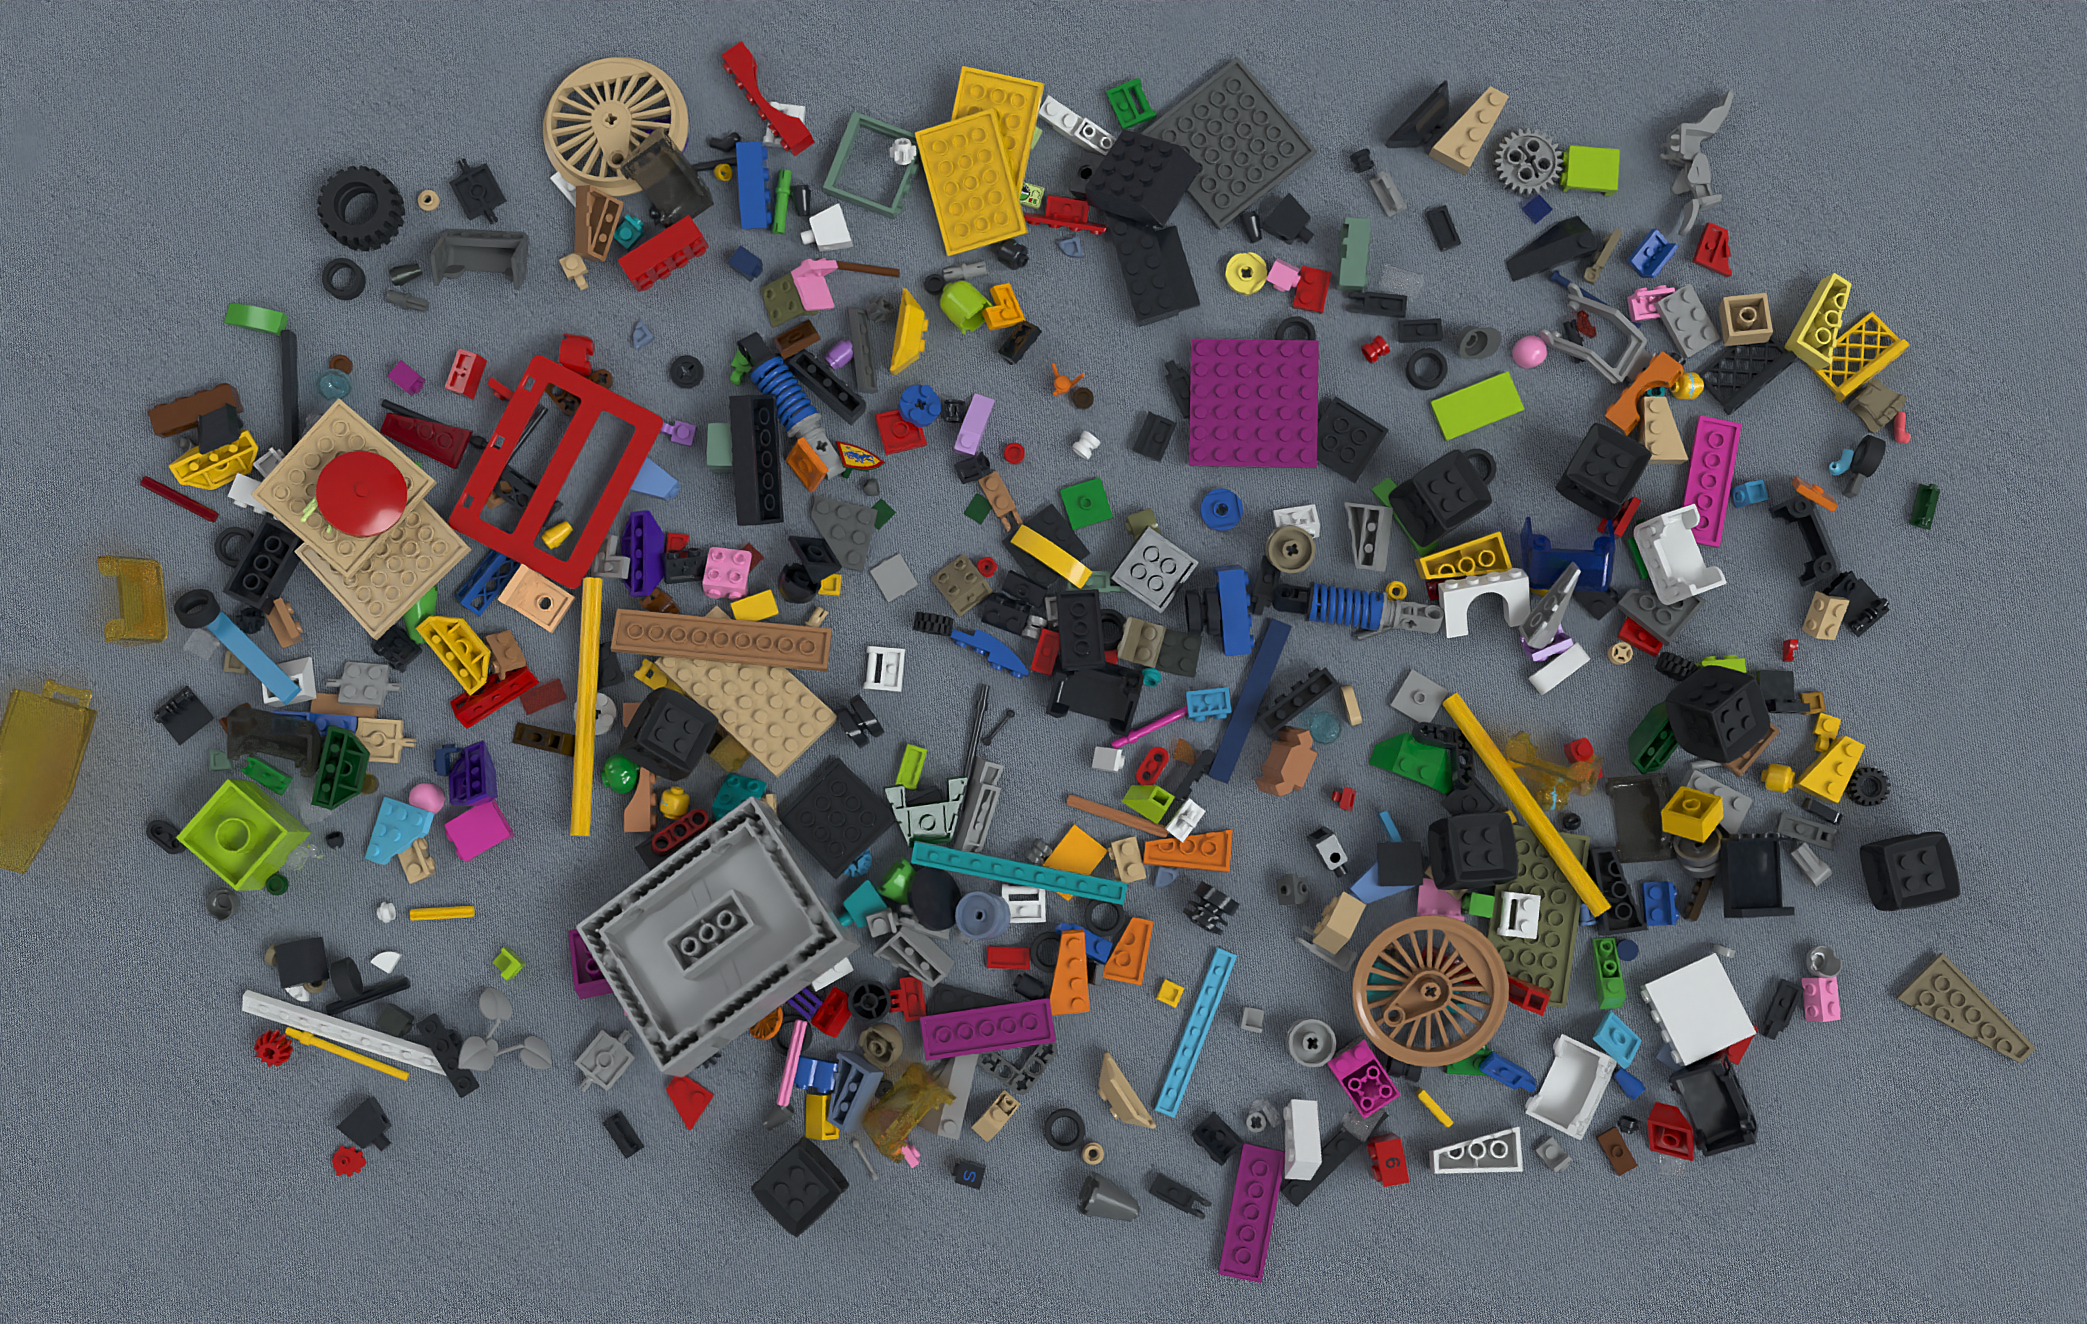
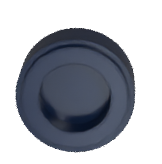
M1623 939L1616 944L1619 959L1632 961L1637 957L1639 949L1634 941Z

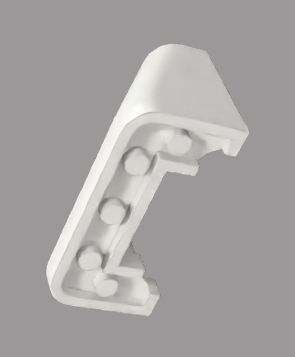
M1695 504L1659 515L1637 525L1634 529V538L1657 596L1665 605L1673 604L1727 583L1722 571L1718 567L1711 566L1706 568L1691 531V528L1697 526L1700 521L1699 512Z
M1562 1034L1554 1042L1553 1049L1555 1050L1556 1058L1539 1094L1529 1097L1525 1105L1527 1109L1526 1114L1581 1140L1587 1131L1617 1062L1610 1056Z

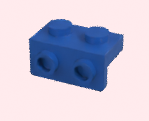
M1651 229L1626 261L1641 278H1654L1660 274L1661 268L1674 256V252L1679 246L1676 243H1669L1657 229Z

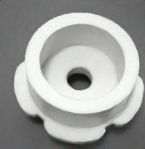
M382 902L381 907L377 909L378 918L384 923L394 920L396 917L394 905Z

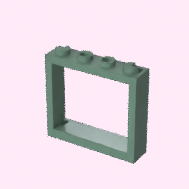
M853 111L824 183L823 189L825 194L895 220L897 214L900 215L903 210L904 203L902 201L904 196H908L912 184L910 180L912 176H916L919 169V164L917 163L921 155L915 134ZM860 127L895 140L900 138L909 139L912 145L916 146V156L907 166L891 208L836 188Z

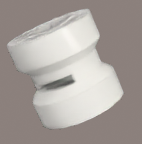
M1083 431L1079 442H1075L1071 448L1079 456L1088 460L1092 455L1091 451L1098 448L1101 442L1089 432Z

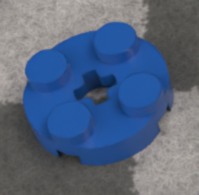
M912 385L905 389L900 396L898 410L906 422L910 421L916 427H926L931 425L940 414L941 403L931 386ZM917 402H920L924 405L923 410H921L919 407H915Z
M1224 488L1209 492L1200 506V515L1203 522L1209 529L1219 532L1234 528L1239 523L1243 514L1241 499L1233 492H1230V490ZM1218 505H1222L1223 508H1227V511L1224 512L1223 516H1221L1220 513H1216V509H1218L1219 507Z

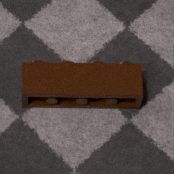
M221 383L216 385L215 389L209 391L200 390L195 392L194 396L179 397L170 404H158L154 407L155 409L149 410L148 414L155 435L164 439L197 428L198 414L201 416L225 407L226 403L236 407L237 414L244 412L237 388L228 383Z

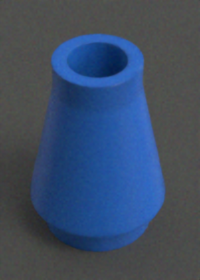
M1622 1067L1613 1074L1627 1098L1630 1097L1634 1100L1646 1089L1642 1081Z

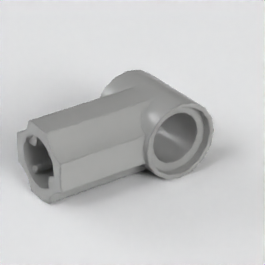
M1805 842L1795 846L1789 852V855L1803 871L1804 879L1812 887H1817L1832 875L1829 866L1824 861L1818 859Z

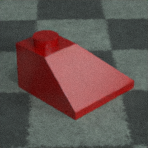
M1655 1102L1647 1119L1650 1150L1694 1161L1692 1126L1678 1107Z

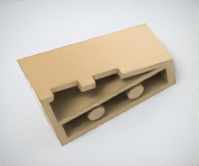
M1643 397L1637 404L1638 414L1641 419L1638 424V443L1652 453L1648 464L1684 463L1688 460L1666 397Z

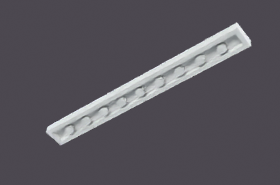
M246 990L243 994L242 1011L446 1076L433 1052L428 1047L250 990Z

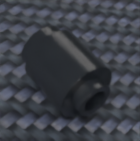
M1026 972L1023 975L1018 974L1013 983V986L1016 987L1014 991L1029 1000L1040 999L1046 989V986L1042 985L1043 982Z

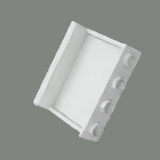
M1716 953L1640 986L1642 989L1640 992L1645 1003H1649L1652 1009L1650 1012L1655 1023H1659L1662 1029L1660 1032L1666 1044L1669 1043L1672 1049L1670 1052L1674 1062L1676 1064L1679 1063L1680 1066H1686L1756 1034Z

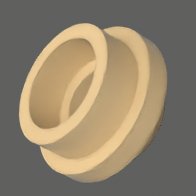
M425 190L418 197V204L425 211L435 210L440 202L439 196L432 190ZM427 197H431L429 203H425Z
M1091 1142L1084 1146L1082 1157L1086 1163L1095 1165L1103 1159L1104 1151L1101 1145ZM1090 1150H1096L1097 1155L1095 1157L1089 1156Z

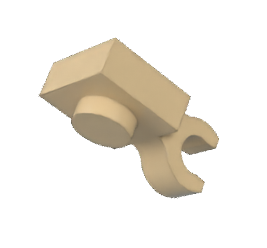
M573 253L559 260L569 281L575 279L581 291L589 287L583 276L588 270L581 256Z

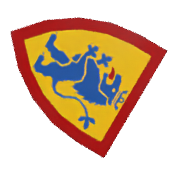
M835 442L842 466L846 468L841 473L843 478L848 479L852 470L868 472V470L877 469L885 464L882 459L866 449L845 442Z

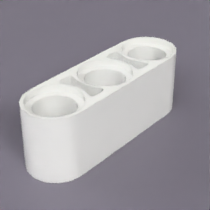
M1576 642L1567 651L1560 653L1528 679L1542 696L1588 662L1590 658L1579 643Z

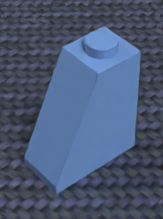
M647 457L629 492L668 501L670 498L673 499L677 496L681 484Z
M1376 859L1347 889L1351 892L1350 896L1364 904H1368L1415 886L1379 887L1378 862Z

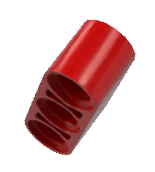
M695 809L657 833L652 840L653 852L657 855H665L704 830L708 823L707 812L703 809ZM694 816H701L704 822L697 825L692 821V818ZM681 827L685 829L686 834L679 837L675 835L674 830ZM663 839L667 841L668 846L660 849L656 846V842Z

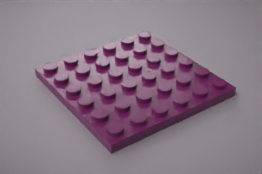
M1191 339L1189 466L1317 468L1319 341Z

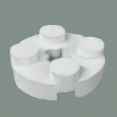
M597 692L596 710H601V714L598 715L599 719L595 723V735H602L610 731L615 724L618 710L615 702L610 697ZM577 702L575 703V706H574V707H575V709H574V720H575V723H576Z

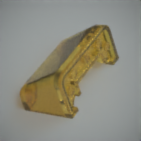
M112 555L98 556L99 572L106 577H116L120 608V618L110 620L105 626V642L124 647L163 642L168 636V621L161 564L151 558Z
M1520 730L1509 737L1505 753L1509 765L1518 776L1578 796H1588L1593 792L1604 757L1593 754L1588 761H1577L1570 768H1566L1536 758L1538 747L1533 746L1530 742V733Z
M922 1062L912 1063L874 1108L865 1115L862 1127L876 1149L883 1156L899 1164L905 1157L901 1148L907 1145L903 1139L931 1108L938 1110L940 1108L938 1105L941 1103H947L950 1106L957 1097L928 1066Z

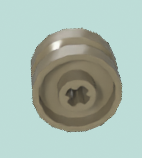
M1291 524L1280 525L1273 529L1267 536L1264 545L1268 561L1274 567L1286 573H1299L1306 569L1313 561L1316 552L1315 542L1311 535L1303 528ZM1287 546H1292V551H1287Z

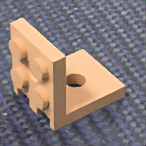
M521 564L498 598L500 602L517 610L550 633L554 632L576 599L524 564ZM544 598H549L551 606L548 609H542L540 606L541 601Z

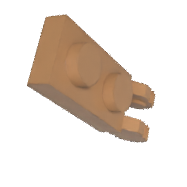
M997 471L978 480L997 518H1000L1007 532L1011 530V525L1004 515L1011 512L1015 522L1018 525L1023 524L1016 510L1017 507Z

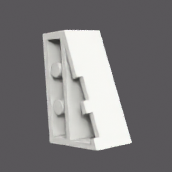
M1291 1099L1288 1106L1284 1108L1283 1113L1284 1120H1286L1285 1179L1311 1180L1322 1163L1317 1101Z

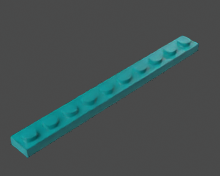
M919 841L914 843L911 859L913 864L1124 905L1128 885L1127 882Z

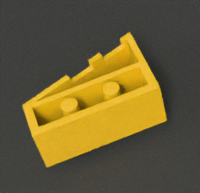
M1847 736L1836 737L1830 743L1828 750L1823 751L1795 780L1794 787L1828 804L1839 803L1865 745Z

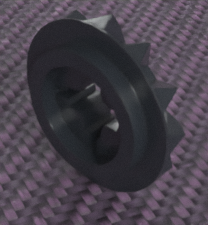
M681 356L671 365V379L675 385L682 389H692L699 385L702 378H704V368L701 362L693 356ZM683 366L687 370L692 368L691 374L693 378L683 377L684 372L681 367Z

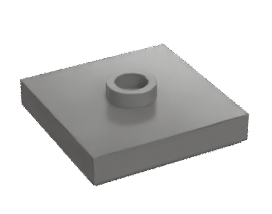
M1411 669L1391 702L1390 707L1417 723H1430L1449 691Z

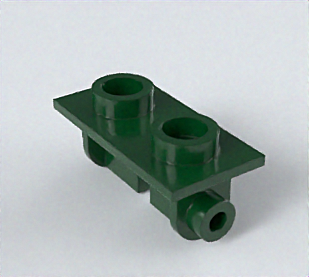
M1919 484L1909 522L1910 525L1928 530L1931 529L1940 489H1937L1938 485L1929 484V486Z

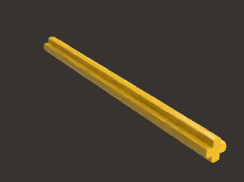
M592 577L583 578L570 836H590L603 582L601 578Z
M1458 692L1443 701L1442 705L1593 916L1597 917L1611 908V905Z

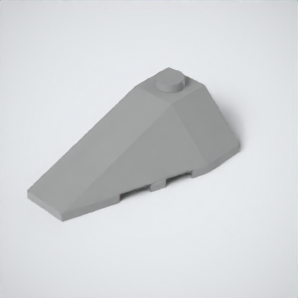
M1573 561L1518 627L1525 642L1530 647L1543 649L1553 641L1581 572Z
M979 1053L950 1058L922 1104L918 1126L936 1135L959 1140Z

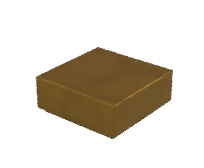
M1822 691L1799 694L1801 703H1810V712L1802 713V715L1826 712Z

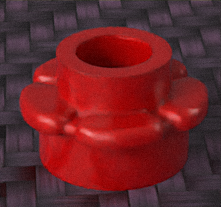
M991 557L978 560L977 570L981 575L986 578L992 577L994 572L997 571L996 562Z

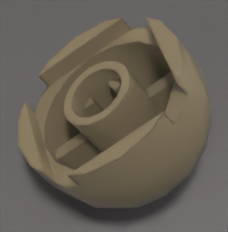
M888 1023L872 1025L860 1035L859 1045L860 1047L863 1046L865 1059L877 1068L892 1065L903 1051L904 1043L902 1036L894 1026Z

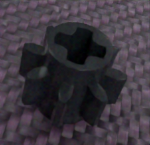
M246 608L241 610V615L237 616V625H240V630L244 633L255 634L261 631V626H265V617L262 616V612L254 608Z

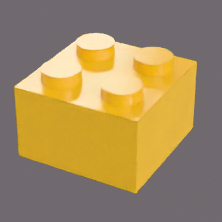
M1681 786L1661 811L1663 831L1704 843L1724 817L1722 797Z

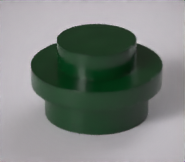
M274 874L266 882L268 892L275 896L284 894L289 887L288 879L282 874Z

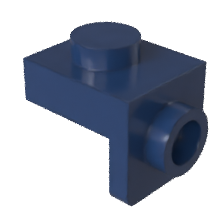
M455 744L442 745V749L435 750L436 759L433 760V767L437 775L449 776L451 773L450 754L462 753V748L455 747Z

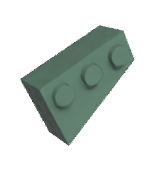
M1345 217L1341 225L1336 291L1362 292L1364 286L1368 285L1369 274L1366 273V265H1369L1370 260L1368 245H1370L1371 219Z

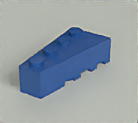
M761 141L736 142L741 229H769V224H772V212L768 211V202H771L770 189L767 187V181H769V168H767L766 160L768 159L767 146Z
M1239 564L1214 567V575H1218L1219 581L1216 584L1218 599H1220L1222 620L1220 629L1223 654L1225 656L1251 654V648H1254L1253 635H1249V627H1252V616L1247 611V606L1251 604L1250 594L1246 593L1245 585L1249 584L1248 572H1244V569Z

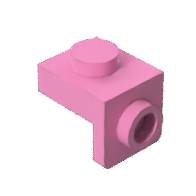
M898 1139L888 1146L889 1151L886 1154L888 1158L900 1151L912 1168L920 1163V1152L915 1145L910 1146L906 1139L901 1142Z

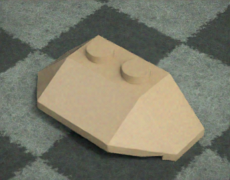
M1106 1051L1103 1056L1098 1081L1100 1087L1097 1090L1104 1101L1109 1100L1112 1105L1110 1111L1116 1120L1120 1118L1123 1123L1154 1129L1157 1127L1156 1123L1110 1053Z

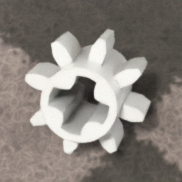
M897 139L892 144V147H890V158H894L897 164H909L914 159V156H916V146L912 145L909 139Z

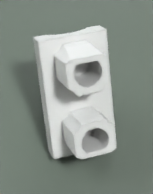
M1187 798L1165 829L1183 842L1191 830L1196 827L1197 822L1206 811L1190 798Z

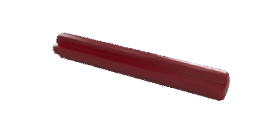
M144 476L140 482L142 487L212 523L216 522L219 517L218 512L148 476Z

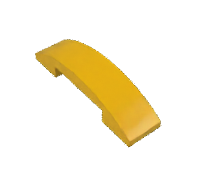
M1023 524L1010 541L1063 576L1065 580L1080 590L1093 573L1070 554Z

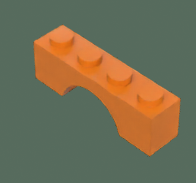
M1664 351L1659 355H1655L1650 360L1649 367L1645 371L1639 372L1635 377V382L1632 386L1622 391L1621 398L1616 404L1612 403L1605 412L1607 422L1622 434L1628 436L1641 421L1637 412V404L1640 397L1647 390L1654 387L1671 388L1684 373L1683 366Z

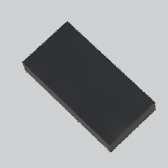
M1446 205L1426 212V218L1440 252L1461 245L1460 238Z

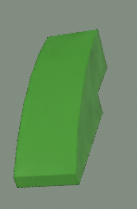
M230 303L224 323L264 334L269 333L281 336V331L285 330L289 317L282 312Z

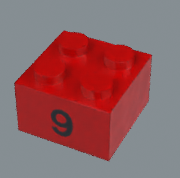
M1395 1133L1369 1137V1144H1366L1368 1156L1372 1158L1374 1163L1371 1166L1373 1179H1376V1182H1379L1383 1187L1410 1183L1401 1138Z

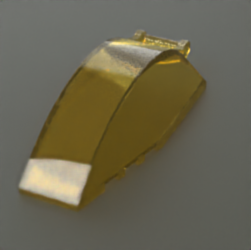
M47 679L41 695L15 688L12 689L0 726V868L25 874L46 844L72 796L98 713L97 710L88 708L92 697V690L86 688L80 690L56 683L52 679ZM53 692L79 698L78 704L52 698Z

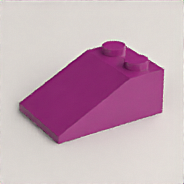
M578 930L568 931L574 989L580 1000L614 993Z

